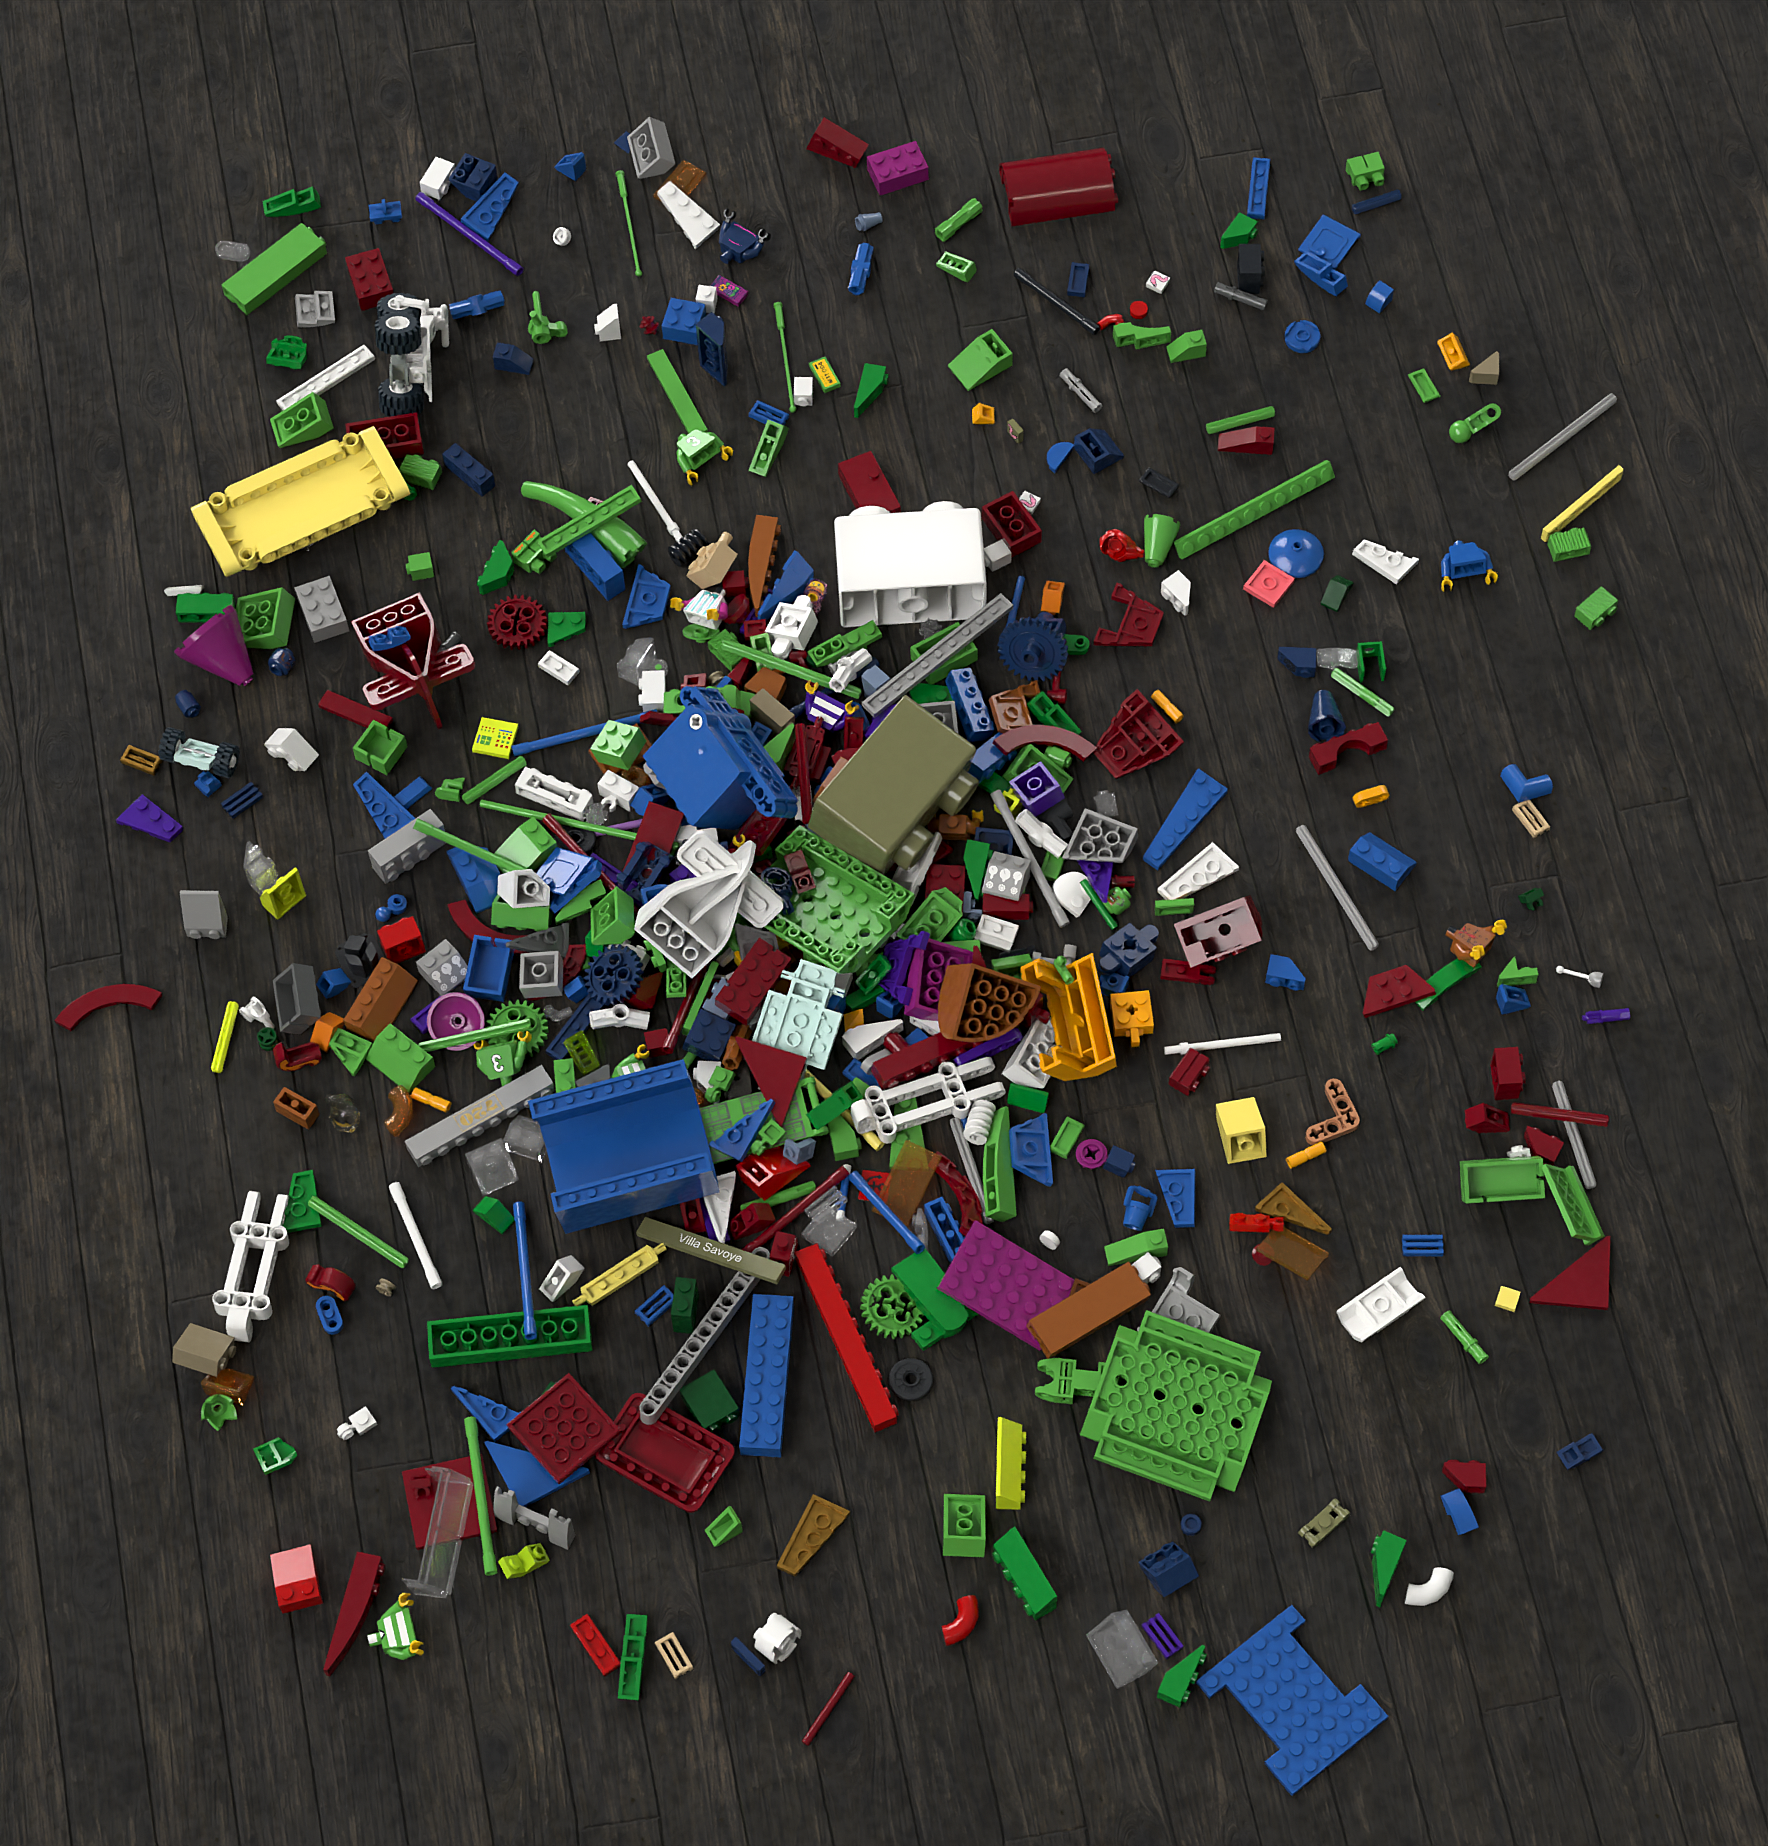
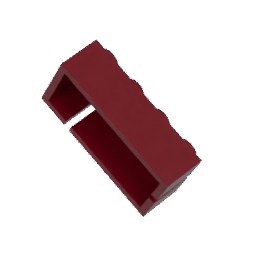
M759 937L727 981V986L724 985L715 997V1006L745 1026H748L764 1004L768 991L775 989L782 979L781 974L785 975L782 971H788L791 967V958L778 949L774 952V947Z

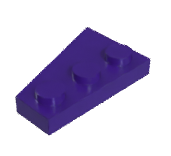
M143 794L116 819L117 824L127 825L134 830L147 832L151 836L167 842L173 841L184 830L178 822Z

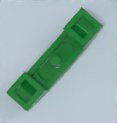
M1457 958L1426 980L1435 989L1436 995L1415 1001V1003L1422 1011L1436 1002L1440 995L1465 977L1469 978L1480 970L1482 966L1478 963L1473 968L1464 960L1461 961Z

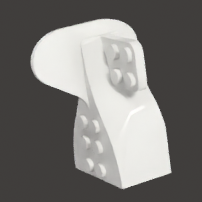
M697 831L679 848L677 853L678 860L697 877L674 882L647 902L638 911L634 930L690 978H693L725 946L731 935L737 912L755 927L763 928L783 909L784 902L777 893L750 871L756 849V844L753 841L745 842L732 855L704 831Z

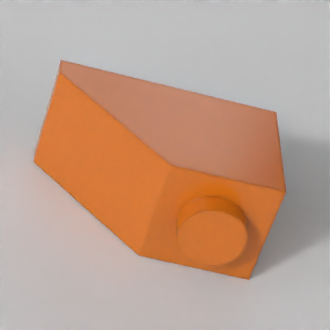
M1046 581L1043 589L1041 611L1049 612L1052 615L1060 612L1065 583Z

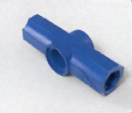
M869 243L858 245L856 258L852 262L851 279L848 289L854 295L864 293L866 280L870 276L873 246Z

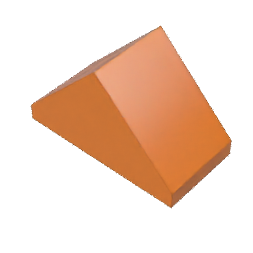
M331 1012L321 1016L316 1021L310 1042L318 1043L320 1050L327 1053L330 1049L329 1042L338 1028L342 1029L344 1026V1018Z

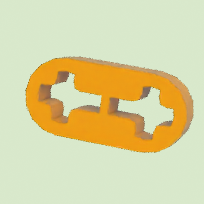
M1380 785L1360 791L1352 798L1356 807L1361 808L1386 800L1389 797V792L1385 785Z

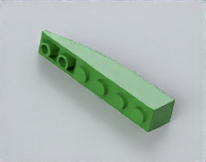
M1007 1106L994 1112L990 1125L991 1128L988 1131L987 1142L984 1146L983 1158L986 1217L1000 1222L1016 1217L1014 1176L1009 1140V1110Z

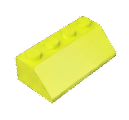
M998 1417L996 1509L1020 1510L1021 1503H1025V1490H1021V1483H1025V1471H1021V1464H1025L1026 1451H1022V1444H1026V1432H1022L1021 1424L1002 1417Z

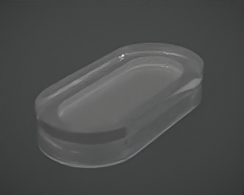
M220 241L215 246L216 255L222 259L243 262L250 257L249 247L242 243Z

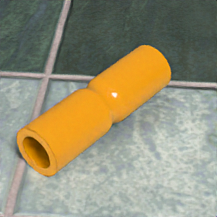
M1156 690L1151 695V698L1164 709L1165 713L1175 723L1183 719L1184 715L1170 703L1160 690Z
M417 1087L414 1088L411 1094V1098L424 1104H429L446 1113L451 1107L450 1101L433 1096L431 1093Z
M1322 1142L1306 1148L1304 1151L1287 1157L1286 1162L1292 1169L1309 1159L1325 1153L1326 1148Z

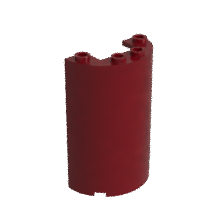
M1103 147L1000 163L999 173L1002 184H1005L1008 197V213L1011 226L1115 211V203H1118L1117 193H1114L1113 179H1115L1114 168L1110 167L1112 164L1111 155L1107 154Z

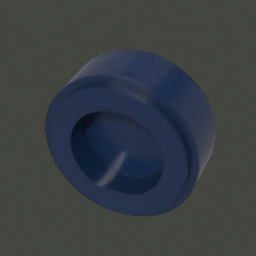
M1187 1514L1182 1518L1181 1530L1188 1536H1194L1200 1532L1201 1520L1197 1515Z

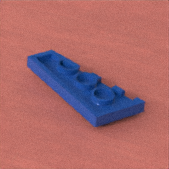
M504 173L461 218V223L488 242L512 199L519 182L507 173Z

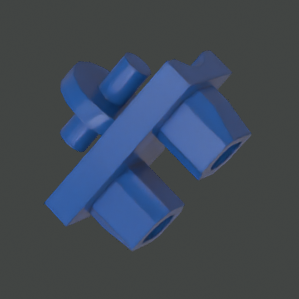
M382 199V203L369 205L370 221L375 224H382L384 220L399 222L400 218H402L400 201L386 203V200Z

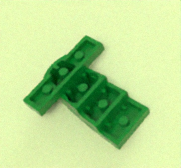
M926 1249L920 1254L913 1253L892 1267L893 1274L904 1285V1290L916 1302V1307L929 1320L911 1333V1337L923 1351L942 1338L951 1337L959 1333L969 1320L978 1315L975 1311L937 1289L944 1276V1272Z

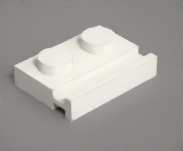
M982 914L974 940H980L981 944L1009 952L1017 935L1019 925Z

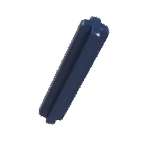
M1394 190L1352 205V211L1354 214H1358L1400 200L1402 195L1400 190Z

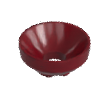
M739 594L728 604V617L722 619L724 622L735 624L742 623L750 613V603L747 596Z

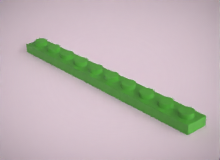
M1325 460L1174 541L1179 558L1184 559L1335 478L1330 461Z

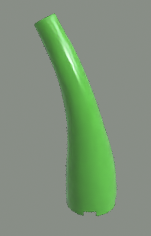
M526 481L521 487V493L524 497L546 502L563 511L572 519L596 506L572 492L552 485ZM618 517L590 532L605 550L611 552L613 560L620 568L628 566L635 560L634 557L638 552H642L647 545V542L635 530Z

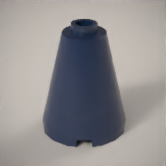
M1320 690L1315 693L1313 698L1308 733L1316 741L1320 742V739H1326L1327 742L1332 737L1342 736L1346 725L1332 693L1327 690Z

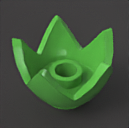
M214 1394L208 1397L201 1409V1419L208 1420L210 1425L219 1431L226 1419H237L236 1409L233 1405L234 1401L223 1394Z

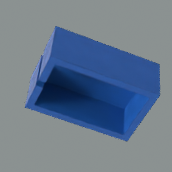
M474 935L463 987L465 994L474 998L504 1002L515 950L506 948V943L512 940L495 938L493 942L491 937Z

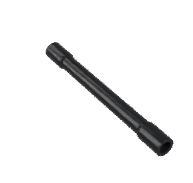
M1020 267L1016 269L1013 275L1015 278L1031 287L1081 324L1091 334L1096 335L1099 332V325L1075 310L1033 279Z

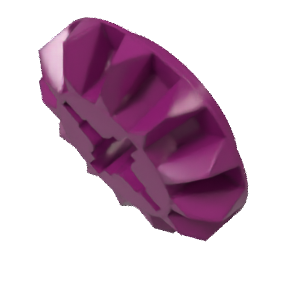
M1085 1140L1076 1149L1077 1162L1083 1168L1087 1167L1091 1170L1097 1167L1100 1168L1107 1159V1149L1098 1140ZM1088 1150L1091 1151V1153H1096L1095 1160L1092 1159V1157H1087Z

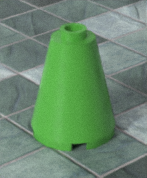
M1153 514L1152 518H1148L1149 515H1146L1144 518L1145 562L1148 563V566L1155 568L1163 565L1181 526L1179 521H1177V524L1173 522L1174 518L1159 514Z

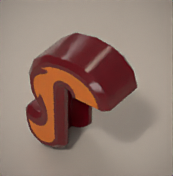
M280 1042L273 1048L276 1066L282 1071H295L307 1064L315 1066L322 1060L319 1044L315 1042H309L290 1049H286L284 1044Z
M319 1264L313 1265L305 1278L309 1286L315 1289L333 1291L342 1301H348L356 1287L354 1280L344 1272L332 1267L325 1269Z

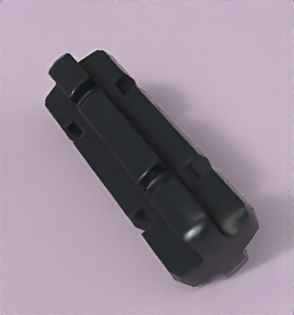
M1032 945L1028 946L1027 949L1023 947L1009 951L1010 953L1002 952L999 954V958L1029 954L1031 958L1033 952H1037V950Z

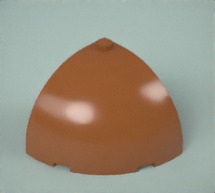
M973 963L947 965L938 1003L940 1032L947 1039L961 1042H981L1000 1037L1015 1028L1024 1019L1023 1017L1033 1007L1041 986Z

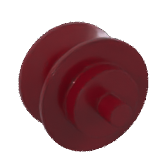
M643 316L639 327L645 328L644 334L653 333L655 335L659 323L653 322L654 316Z
M1262 1243L1253 1248L1252 1257L1257 1264L1265 1266L1272 1262L1274 1253L1268 1245Z

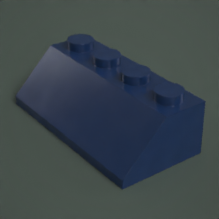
M711 312L696 324L699 362L704 370L725 387L727 385L728 368L725 323L720 316H716Z

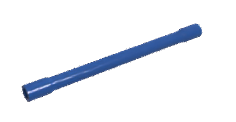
M649 711L614 721L630 726L636 723L640 724V716ZM606 723L513 745L512 751L515 757L546 747L601 733Z
M519 1201L513 1204V1212L516 1223L524 1334L525 1339L533 1340L537 1337L530 1278L525 1223L526 1212L525 1204Z

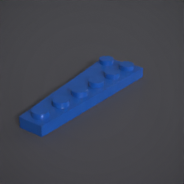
M1198 768L1144 854L1143 861L1158 871L1228 793V789Z

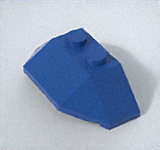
M457 847L446 851L476 914L491 908L492 902L497 896L498 875H501L497 866ZM480 847V848H482V849H484V850L489 851L488 848Z

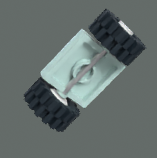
M171 727L165 729V733L162 734L163 738L160 740L161 744H159L160 749L158 750L160 760L171 763L180 762L183 765H191L201 770H210L212 767L214 768L213 772L215 775L231 778L235 773L234 770L237 768L236 765L240 757L239 746L226 742L216 746L190 738L186 741L184 740L186 738L184 731Z

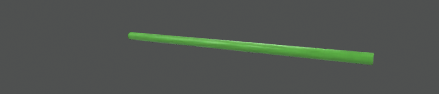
M480 801V807L529 818L534 817L538 820H542L547 815L546 813L496 802ZM552 815L561 825L635 840L637 833ZM675 842L672 849L678 850L680 843Z

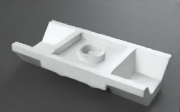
M935 832L928 849L910 870L905 871L898 865L892 881L914 893V900L919 891L918 886L923 882L925 874L942 841V836L939 832Z
M1399 1267L1338 1309L1337 1314L1342 1325L1350 1335L1362 1343L1407 1313L1409 1309L1424 1300L1425 1296L1413 1288L1406 1279L1403 1269Z

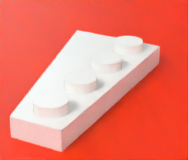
M1212 842L1162 884L1157 892L1166 900L1183 899L1239 871V866Z

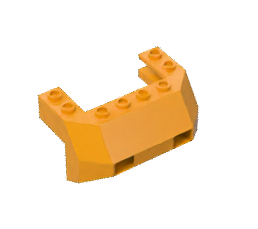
M1093 953L1066 965L1074 978L1073 983L1069 985L1065 984L1054 964L1040 958L1020 967L1021 979L1041 986L1040 992L1047 995V1006L1051 1013V1025L1055 1033L1054 1040L1057 1046L1051 1048L1053 1057L1040 1053V1068L1043 1073L1063 1081L1098 1076L1117 1067Z

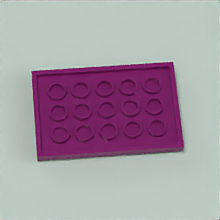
M975 1220L937 1289L1040 1351L1039 1342L1037 1339H1034L1026 1325L1030 1319L1068 1298L1074 1279Z

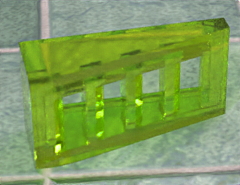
M582 1030L563 1041L583 1075L600 1066ZM579 1040L580 1043L574 1046L573 1042ZM583 1046L584 1050L577 1053L576 1050ZM587 1053L588 1057L581 1060L580 1056ZM589 1060L592 1061L590 1065L584 1067L583 1064Z

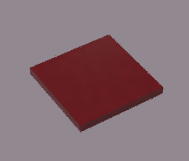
M569 1373L506 1424L507 1428L558 1484H561L622 1433L621 1429Z
M480 1454L491 1533H495L498 1531L483 1455ZM470 1456L402 1471L417 1550L481 1536ZM431 1474L430 1494L426 1496V1490L420 1488L418 1490L419 1496L415 1497V1488L410 1489V1477Z

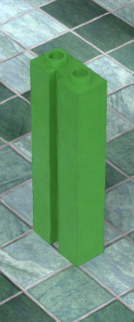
M302 223L221 284L224 295L233 303L235 302L238 308L246 315L250 314L326 255V242L323 238H318L310 227H306Z

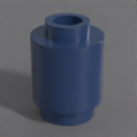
M182 690L175 696L176 704L185 717L193 718L199 714L201 706L191 692Z

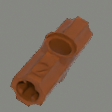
M737 1025L733 1035H731L722 1060L725 1069L730 1071L737 1069L741 1059L744 1058L735 1038L737 1036L749 1040L752 1034L749 1025Z

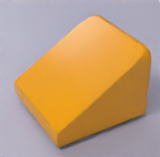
M978 403L972 409V423L994 424V407Z

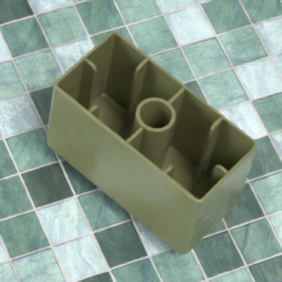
M905 695L818 796L812 810L808 828L827 842L882 875H885L894 863L908 871L919 861L931 844L934 835L925 826L940 808L950 816H955L976 790L979 780L968 772L976 753V747Z

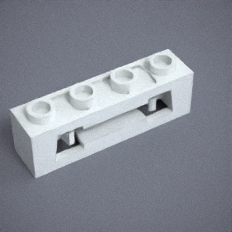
M525 767L515 783L516 794L581 821L585 820L594 804L592 794L589 791L575 788L568 782L558 781L554 776H546L535 768Z

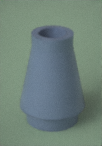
M879 212L859 214L855 218V224L859 231H866L882 223V216Z

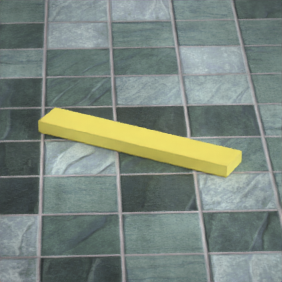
M1618 465L1544 527L1541 539L1547 542L1551 534L1561 531L1618 483L1622 478L1623 468Z

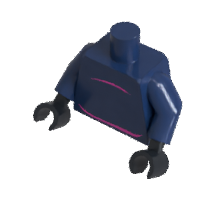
M725 209L724 216L726 220L722 223L719 236V244L723 253L720 256L721 261L728 264L733 259L738 263H743L745 260L757 257L765 245L764 241L770 240L771 234L766 233L764 236L766 230L760 229L758 235L735 221L731 223V220L736 217V212L732 211V215L728 217L729 209Z

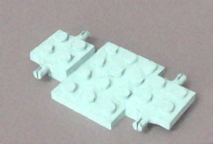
M800 959L798 968L794 973L786 970L782 971V973L789 976L781 974V978L791 980L787 995L771 990L768 991L752 1041L807 1057L800 1081L805 1079L808 1065L823 1070L826 1069L843 1014L826 1008L833 994L844 998L845 995L838 993V991L846 993V990L835 987L837 972Z

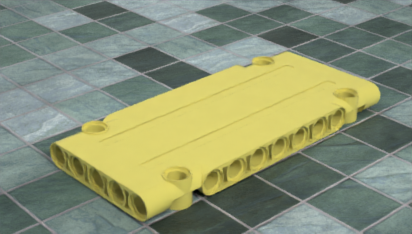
M372 426L359 432L358 435L347 433L344 435L342 442L331 440L234 483L225 489V494L215 492L210 496L209 501H204L190 509L224 575L229 577L244 569L253 570L260 562L270 563L370 518L376 513L377 509L387 510L391 503L409 496L410 491L378 432Z

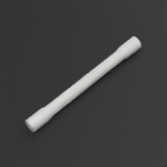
M392 1183L389 1185V1190L399 1208L424 1267L431 1289H437L442 1286L439 1274L431 1261L400 1183Z

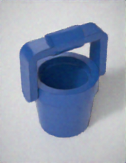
M1129 1186L1123 1203L1126 1208L1123 1225L1127 1228L1141 1231L1147 1217L1153 1215L1157 1196L1141 1186ZM1133 1191L1144 1197L1151 1198L1149 1206L1131 1200Z

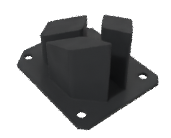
M366 933L359 936L350 935L348 940L339 944L335 951V955L345 974L350 979V984L353 988L365 985L381 957L385 958L374 936ZM365 960L367 964L363 966L361 961Z

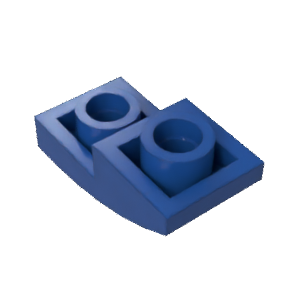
M396 626L394 628H387V635L376 634L375 636H369L368 643L373 651L386 650L410 640V634L406 627Z
M1460 1489L1441 1495L1446 1513L1451 1515L1458 1535L1479 1527Z

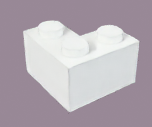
M278 728L264 744L271 756L285 758L289 762V767L294 771H305L319 756L296 729Z

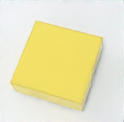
M1501 1286L1495 1306L1514 1312L1520 1292Z

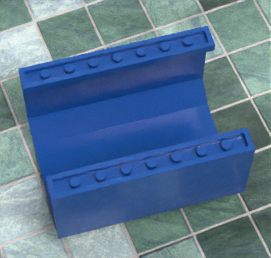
M684 1059L528 1101L532 1119L538 1122L547 1149L557 1191L550 1195L555 1214L565 1234L720 1193L699 1105Z

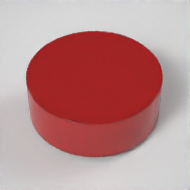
M1135 301L1130 305V315L1133 318L1142 319L1147 315L1148 307L1143 301Z

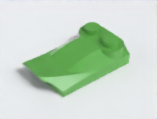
M946 887L933 890L902 926L896 936L906 940L910 935H919L921 931L930 933L929 939L941 942L962 917L963 901Z

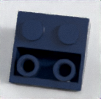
M465 153L449 177V181L466 198L477 202L496 182L498 178L496 165Z
M1089 428L1075 436L1074 449L1093 474L1124 458L1123 453L1105 430Z
M1174 1542L1163 1545L1161 1549L1145 1556L1143 1560L1138 1562L1155 1590L1163 1597L1199 1576L1191 1557Z

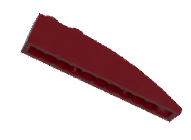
M357 1552L323 1669L326 1676H331L346 1656L366 1620L374 1595L377 1596L379 1593L380 1584L378 1581L385 1572V1564L381 1556Z

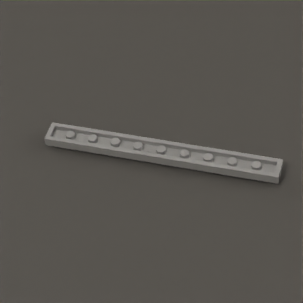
M1000 593L862 702V706L874 718L1010 612L1013 609V604Z

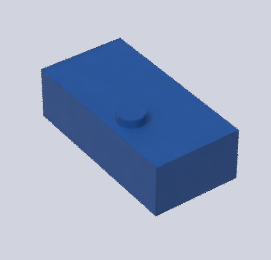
M591 533L565 547V552L607 601L625 590L623 570L613 560L611 552L605 550Z

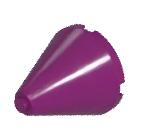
M229 605L222 610L225 613L224 615L222 613L214 615L183 642L185 648L182 647L180 649L178 647L174 653L180 659L232 683L246 686L253 680L251 676L254 673L237 611L232 605Z

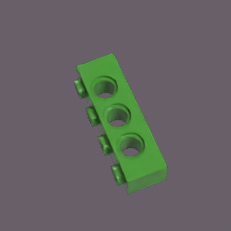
M736 686L706 687V689H718L730 707L741 709V692ZM672 689L670 692H664L663 713L680 715L685 710V706H681V690Z

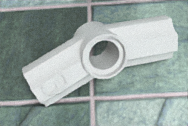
M862 648L851 657H844L838 660V669L829 682L830 688L835 692L841 693L850 681L856 679V672L872 661V656L866 649Z
M1024 809L1016 817L1015 822L1029 835L1028 838L1034 845L1045 848L1057 858L1064 853L1068 844L1056 836L1047 824L1040 822L1028 809Z
M617 1004L613 1008L589 1013L590 1024L593 1029L609 1026H629L647 1030L650 1012L630 1009L624 1004ZM620 1013V1014H622L624 1017H623V1018H619V1017H617L615 1014Z

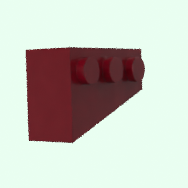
M824 117L806 149L855 168L869 144Z

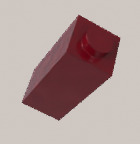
M983 893V914L997 919L1029 920V913H1033V901H1029V894H1022L1019 901Z

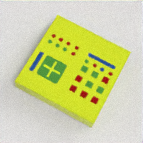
M482 717L472 751L474 753L509 759L517 734L518 724Z

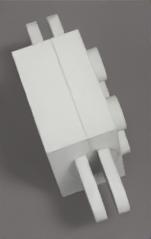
M798 596L793 605L779 602L765 630L766 633L768 632L771 645H773L771 651L774 657L784 660L787 659L791 649L804 651L818 623L812 609L813 604L808 596Z

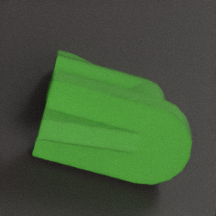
M465 778L445 779L442 786L436 789L435 795L439 799L459 802L460 793L457 789H463Z

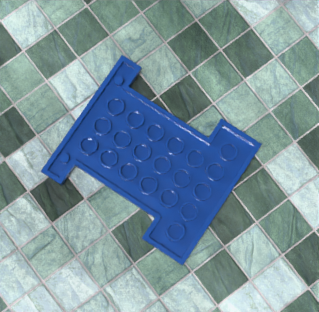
M1293 1605L1289 1606L1196 1681V1684L1209 1699L1226 1686L1279 1748L1264 1764L1291 1796L1388 1719V1715L1361 1684L1344 1697L1294 1639L1291 1633L1303 1625L1305 1619Z

